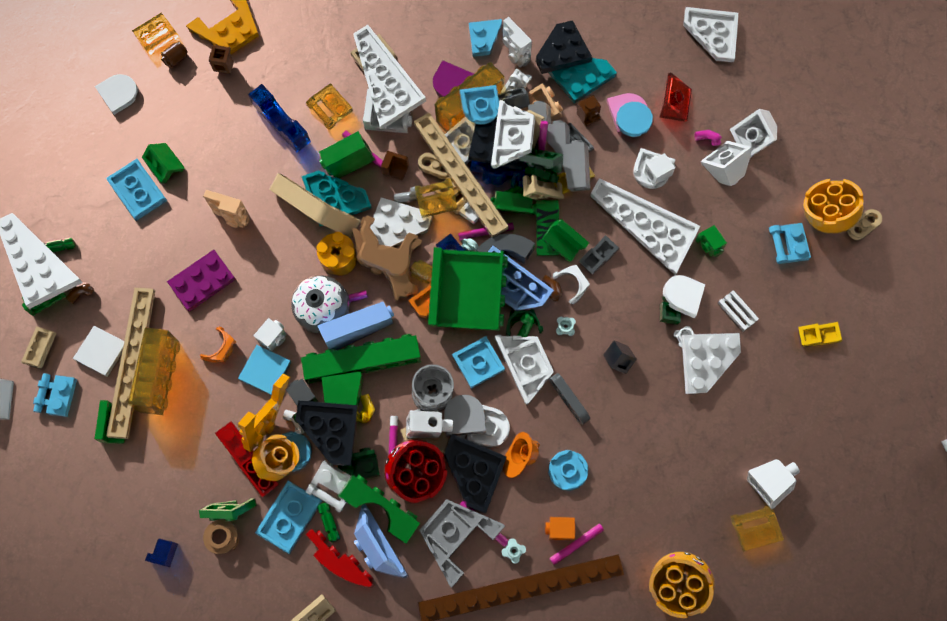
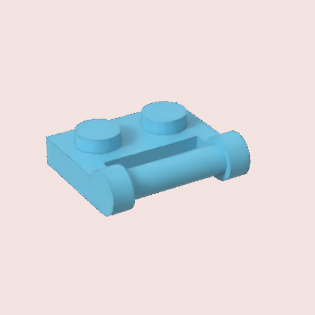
M802 223L769 227L777 253V264L806 261L811 258ZM781 233L784 234L789 255H785L780 236Z

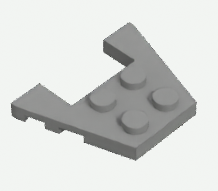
M446 499L419 531L435 557L448 584L453 587L464 575V572L449 559L450 556L477 526L494 540L505 525Z

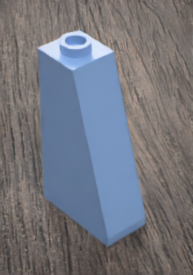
M383 301L320 324L318 328L328 349L339 350L393 324L392 317L394 313L391 307H386Z

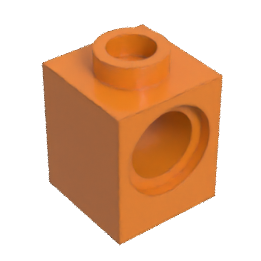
M550 517L549 522H545V535H549V540L573 541L575 539V518Z

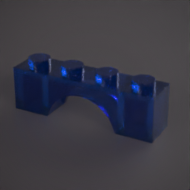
M263 84L248 94L252 105L296 153L311 142L307 131L297 120H292L284 112L274 96Z

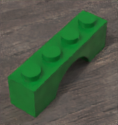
M351 476L337 496L354 508L365 503H376L381 506L388 517L387 532L407 544L420 524L416 520L418 516L409 510L407 512L401 510L400 503L392 498L390 501L383 497L385 494L377 487L372 489L366 485L368 481L362 476Z

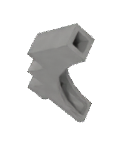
M536 101L534 104L528 105V110L545 117L544 121L548 122L546 141L553 147L556 153L563 154V168L566 173L568 189L572 192L590 190L588 145L582 140H574L570 144L569 126L561 120L553 121V124H551V107L547 103Z

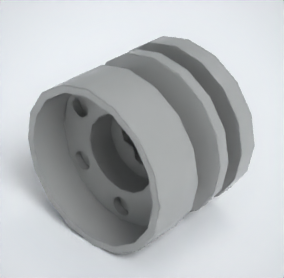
M426 365L415 373L412 380V399L419 409L428 412L435 410L440 412L446 408V405L452 399L454 382L450 372L439 365ZM433 389L436 390L435 393L433 392L432 394H429V390H430V391H432Z

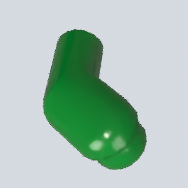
M525 313L521 317L523 325L517 336L527 337L535 321L532 315L530 316L528 313Z

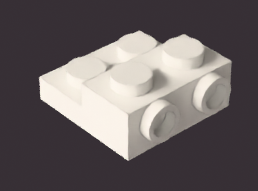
M507 17L503 20L502 41L509 48L508 57L510 61L514 64L516 63L519 67H524L531 60L532 40L510 17Z
M466 116L444 134L465 165L471 161L468 159L475 128V123L468 120Z

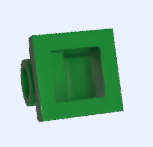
M715 225L699 233L695 240L696 243L701 242L702 249L706 253L708 252L711 257L713 255L714 257L721 255L727 244Z

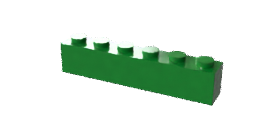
M412 334L402 335L398 339L385 338L382 342L377 343L369 341L357 347L349 345L345 346L342 350L328 349L325 353L321 354L308 353L306 357H301L304 380L307 385L322 382V377L355 372L364 374L422 362L417 336H412Z

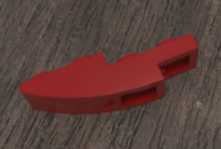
M232 421L215 432L216 436L262 497L279 485L277 481H268L257 476L252 464L254 449L251 452L244 449L241 440L243 436Z
M311 529L306 533L308 538L319 549L313 556L329 571L359 586L368 588L375 586L371 582L374 578L367 570L361 571L358 567L360 562L353 555L349 557L345 553L339 558L340 552L333 545L329 547L325 543L327 538L320 530L316 532Z

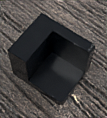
M613 340L604 353V357L610 367L627 374L637 360L629 346Z

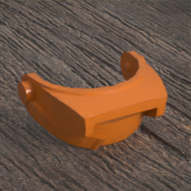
M216 327V330L222 333L224 338L221 348L212 355L201 354L200 359L211 363H221L229 359L233 351V344H236V341L224 331V328Z

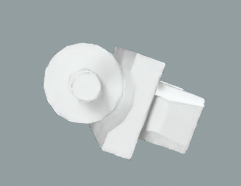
M516 68L500 93L520 87L526 88L532 76L526 75Z

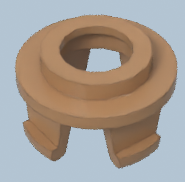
M216 520L209 524L203 535L205 547L214 554H225L232 549L234 550L239 543L235 526L225 520ZM217 529H223L227 534V538L222 544H216L212 540V535Z

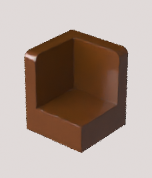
M387 151L381 165L382 174L403 180L409 167L408 157Z

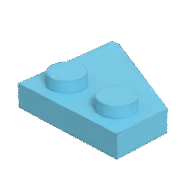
M502 19L469 23L473 57L491 54L499 29L502 27Z

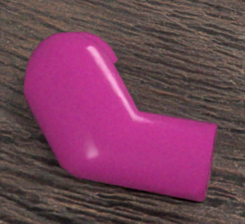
M711 130L694 133L696 141L710 139L713 146L721 144L720 139L722 137L719 133Z

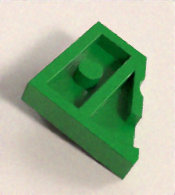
M249 498L248 501L242 504H237V500L212 503L200 509L199 515L200 518H209V521L219 519L234 521L238 519L239 515L257 506L256 499Z

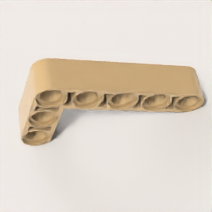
M280 173L276 175L269 190L314 221L349 237L353 236L352 228H357L361 222L356 217L327 204Z

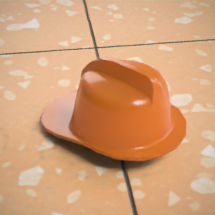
M520 432L516 435L505 454L507 458L503 466V472L509 478L517 477L526 466L532 465L538 459L540 444L532 440L526 432Z

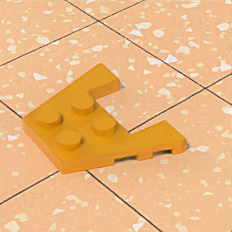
M230 0L238 10L210 29L199 17L188 23L186 27L190 32L198 34L200 38L210 41L213 45L230 47V54L232 55L259 36L246 0Z
M282 374L273 384L271 399L256 415L248 412L238 423L239 432L244 436L241 439L243 447L249 452L263 442L264 436L267 433L270 434L273 431L275 420L290 380L289 376Z

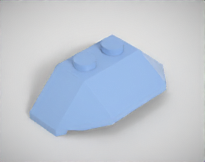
M492 246L488 252L500 253V250ZM508 257V266L504 268L503 276H507L506 287L502 289V295H505V303L516 311L543 306L554 290Z
M363 504L354 533L357 538L354 543L360 552L364 550L367 556L364 559L370 570L374 568L375 571L402 578L408 577L407 572L366 504Z

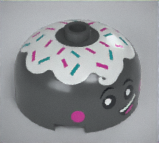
M318 275L305 279L297 286L292 296L291 309L294 318L304 329L311 333H321L318 325L347 315L351 302L346 289L337 280L328 276Z

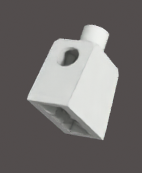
M410 410L406 418V438H439L442 431L452 432L453 420L442 419V413Z
M776 459L749 470L747 481L767 505L773 509L794 490L796 485L794 476L799 474L800 470L793 462L785 467Z

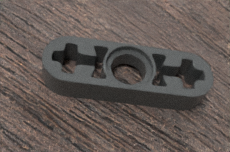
M557 373L549 378L552 386L581 425L589 421L590 416L562 376Z

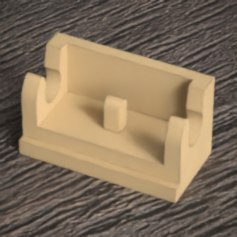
M527 175L523 177L524 197L535 200L564 199L561 182L556 184L557 189L555 190L554 183L537 180L535 175H532L531 178Z

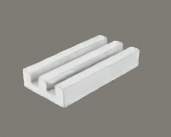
M734 290L718 302L721 308L743 332L759 319ZM726 301L732 306V308L735 310V312H736L738 315H740L741 318L747 323L746 325H745V324L738 318V316L729 308V306L725 303Z

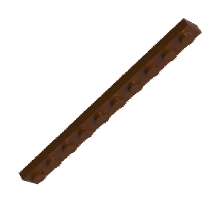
M619 554L421 601L418 602L421 621H436L622 576L624 572Z

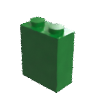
M359 131L319 151L321 156L319 161L323 169H326L329 176L333 175L339 179L375 161L368 144Z

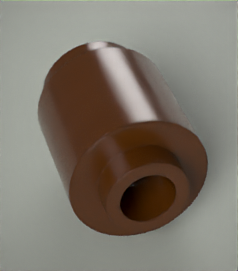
M174 42L161 52V60L166 66L174 67L186 57L188 51L181 42Z

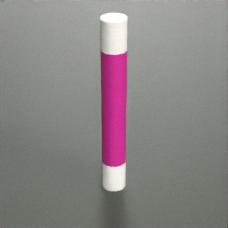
M390 416L389 454L397 446L398 416Z

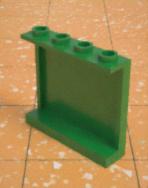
M434 247L428 325L432 327L500 331V326L504 325V314H501V307H505V295H502V289L506 287L507 276H503L504 268L508 266V257L505 256L504 251H500V253L457 251Z

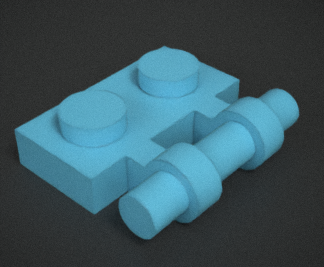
M43 373L42 379L38 382L39 390L37 397L33 401V404H35L33 412L41 413L42 407L47 406V414L68 417L77 379L55 375L54 383L49 382L51 375ZM47 389L52 390L49 400L45 399Z

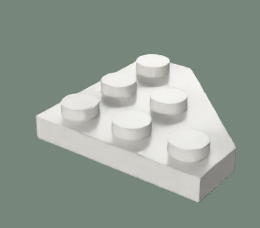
M686 7L683 26L716 61L734 62L739 13Z
M381 197L373 217L375 218L374 223L370 228L377 237L379 245L399 246L409 232L415 235L427 233L434 214Z
M739 333L681 335L686 394L707 393L741 353Z

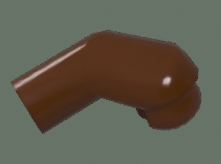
M545 275L542 282L554 290L550 299L558 301L559 297H562L563 294L559 282Z
M89 283L77 285L65 299L74 304L81 294L84 293L90 296L94 288Z

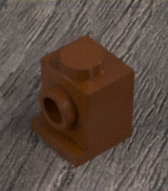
M212 46L208 61L214 72L231 74L234 60L230 54V47Z
M594 95L578 102L577 115L585 127L601 120V105Z

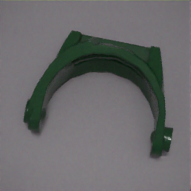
M534 309L510 312L506 336H511L512 326L521 321V317L525 313L534 317V323L538 326L539 334H542L543 326H540Z

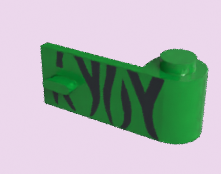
M536 200V204H532V209H534L532 215H536L537 255H559L542 239L553 222L559 220V200Z

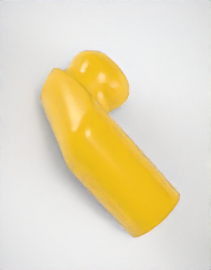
M369 394L360 397L363 409L360 414L358 413L357 420L362 423L369 422L375 412Z

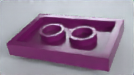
M213 249L169 279L167 283L188 312H190L235 281L236 278Z

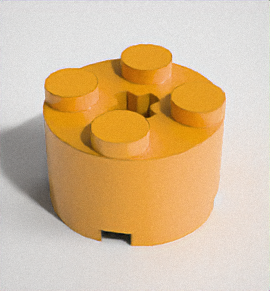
M335 232L325 236L317 244L318 259L322 268L328 274L343 276L354 269L357 261L356 249L348 236L341 232Z
M284 435L268 437L253 452L252 464L257 476L268 481H277L284 478L296 467L299 461V450L297 445L288 440Z

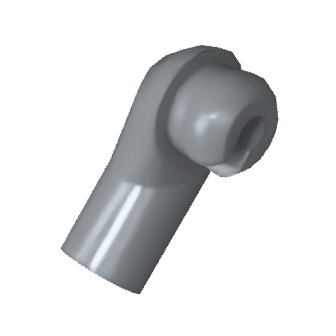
M414 186L410 189L411 192L394 194V201L401 203L417 200L421 196L420 188Z

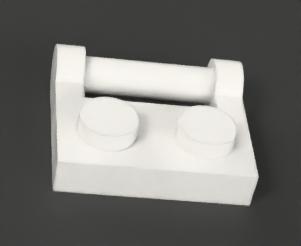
M324 460L305 493L310 496L313 494L335 507V510L340 513L347 502L342 499L340 501L316 486L320 483L339 494L351 476Z

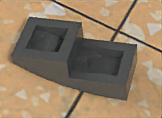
M605 235L579 262L590 273L594 274L620 248Z

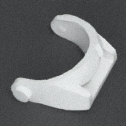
M577 265L570 266L560 272L557 271L552 276L553 279H557L562 275L570 274L577 278L579 290L576 296L569 301L570 304L577 303L590 286V283Z

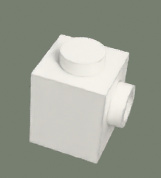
M665 153L660 156L656 155L646 164L644 173L655 186L673 175L675 164Z
M268 318L253 336L272 352L284 342L287 334L283 330L284 326L279 321L275 320L273 322Z

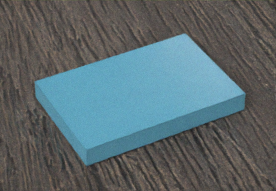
M135 159L106 178L136 221L167 201L138 159Z
M288 480L255 534L291 554L318 510V505L323 501L312 494L310 496L305 493L304 489Z

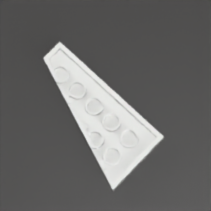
M366 25L353 35L379 126L383 130L427 100L369 25Z
M599 178L590 196L676 275L700 226Z
M13 213L0 218V236L25 305L29 309L83 283Z

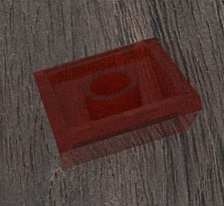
M671 72L668 73L664 85L659 118L685 122L688 121L692 89Z

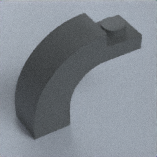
M501 234L483 242L476 252H488L492 246H495L500 251H504L508 257H512L525 265L534 251L535 243L520 235Z

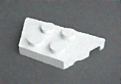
M499 100L491 162L492 168H498L532 152L535 116L529 112H523L516 106H509L503 100Z
M496 335L494 338L523 401L527 405L554 373L538 337Z

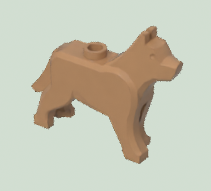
M366 215L361 220L360 231L357 228H352L357 261L361 265L370 268V272L377 275L383 273L387 277L395 301H398L399 297L406 298L409 295H417L418 287L411 282L409 277V265L412 251L420 246L422 240L417 239V235L409 232L399 249L379 245L377 237L370 228L375 218Z

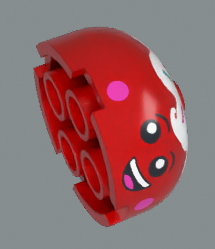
M408 440L397 445L390 452L385 463V479L391 491L398 497L412 503H419L428 498H433L443 487L447 476L443 453L435 445L423 440Z

